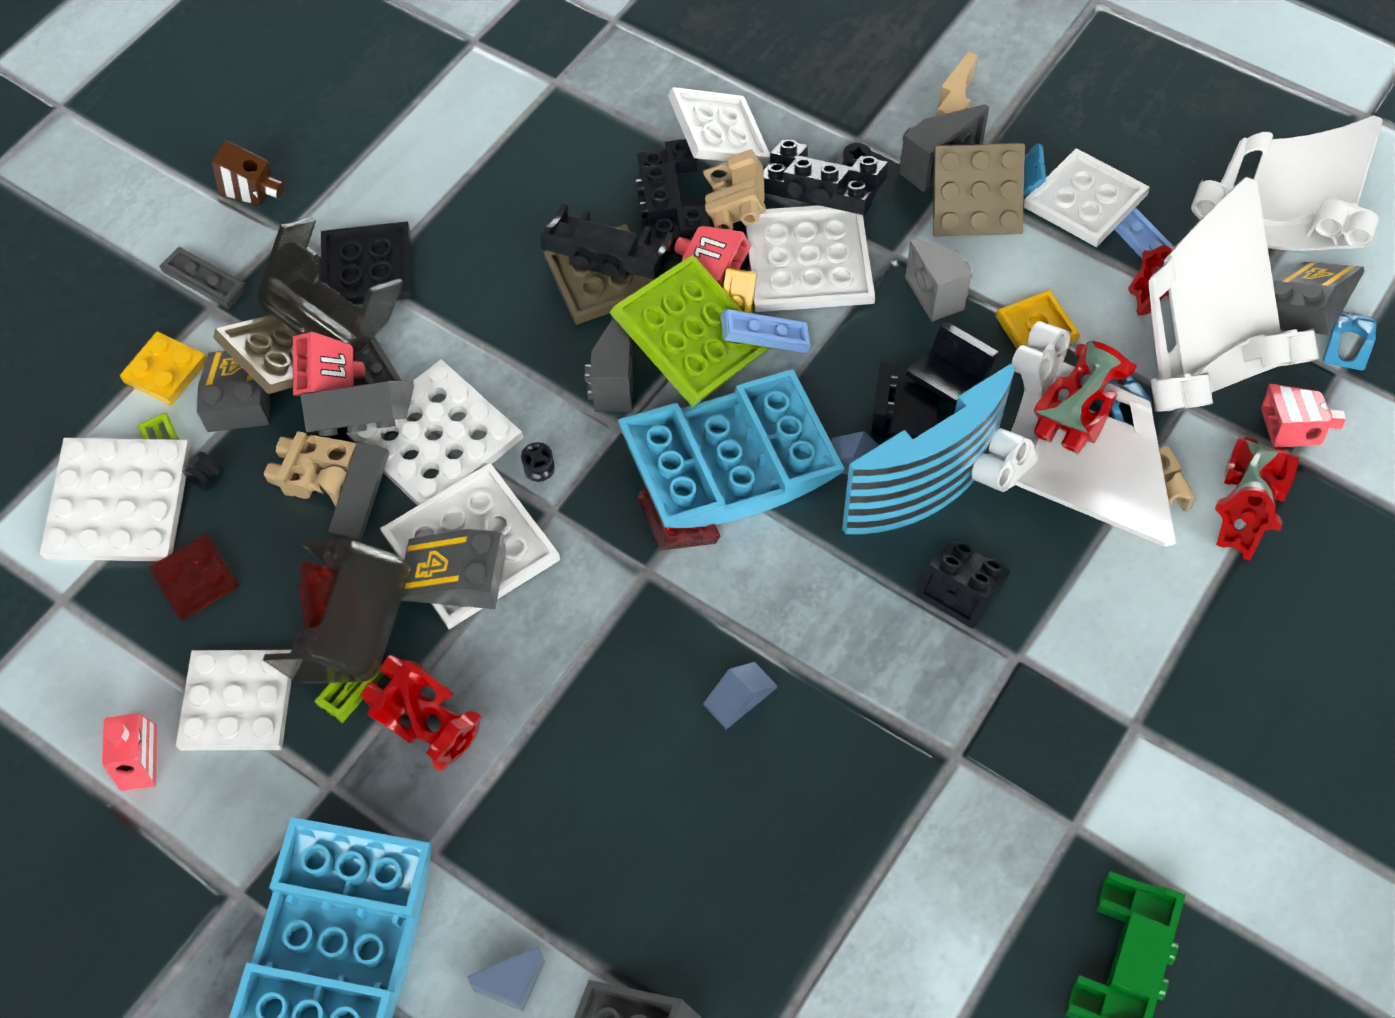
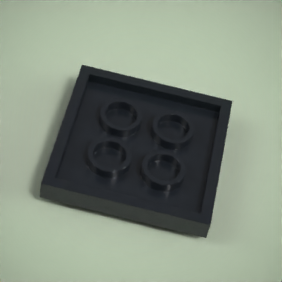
M408 221L321 231V302L323 308L413 299L411 238Z

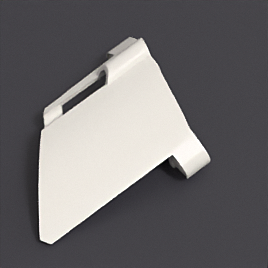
M1374 115L1340 128L1293 138L1272 139L1273 134L1270 132H1261L1249 138H1243L1236 148L1221 183L1212 180L1200 182L1191 210L1201 220L1234 188L1244 155L1251 151L1260 150L1262 155L1253 180H1256L1258 183L1267 247L1269 249L1316 251L1368 247L1373 242L1379 218L1371 210L1359 207L1358 203L1383 120Z
M1245 177L1192 228L1164 260V266L1153 274L1148 281L1159 379L1154 378L1150 380L1155 412L1213 404L1212 392L1275 367L1319 359L1314 328L1297 332V329L1281 333L1258 183L1256 180ZM1167 290L1169 291L1176 337V346L1170 353L1167 351L1159 299Z
M1041 321L1037 322L1030 331L1028 345L1020 346L1012 360V365L1015 368L1014 372L1021 374L1024 383V394L1011 432L1003 428L995 432L989 444V453L982 454L973 465L972 479L1001 492H1005L1014 485H1017L1163 547L1176 544L1150 401L1108 383L1103 391L1116 392L1118 394L1116 397L1117 401L1130 405L1134 426L1108 417L1095 443L1087 441L1079 454L1073 453L1061 445L1066 432L1058 430L1052 442L1041 440L1034 434L1038 421L1034 413L1035 405L1051 384L1060 376L1068 377L1075 368L1063 362L1070 343V332ZM1091 375L1083 376L1080 380V385L1083 386ZM1062 389L1059 392L1058 400L1065 401L1069 391Z

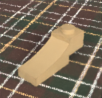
M968 51L941 86L939 108L937 109L936 116L970 108L971 100L966 98V90L975 76L978 55Z

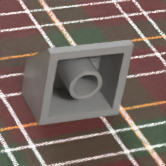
M919 239L910 240L905 278L931 322L963 311L969 294L970 279L972 278V270L969 263L963 261L956 250Z

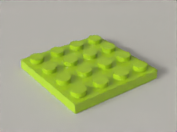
M691 255L615 305L609 312L692 407L770 349V347L723 339L720 317L723 310L743 311L694 255Z

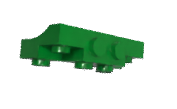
M1111 871L1105 877L1096 911L1124 922L1106 985L1080 975L1076 978L1065 1012L1066 1017L1153 1018L1157 1000L1163 1001L1167 992L1169 979L1164 977L1167 964L1172 965L1177 955L1179 944L1173 942L1186 894L1170 888L1142 883Z

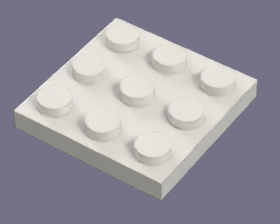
M672 87L668 98L694 158L728 162V157L752 149L762 165L768 164L770 153L744 96Z
M1076 148L1046 177L1045 183L1039 188H1035L1024 199V208L1097 247L1148 195L1149 186Z
M191 651L176 747L180 751L282 750L295 657L293 651Z

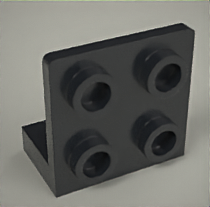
M946 321L940 325L932 349L907 369L906 376L914 380L918 385L926 387L941 396L943 400L956 405L958 396L988 378L998 351Z
M880 361L871 434L894 437L905 430L914 439L934 427L937 421L939 395L917 383L897 381L898 375H891L893 362Z
M952 540L929 563L915 596L973 629L978 623L990 597L1008 578L1010 571L1002 567L998 561L986 558L974 551L970 545Z

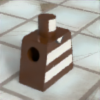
M224 141L212 160L219 195L256 206L261 205L267 195L279 198L283 192L284 183L271 178L269 162L229 141Z

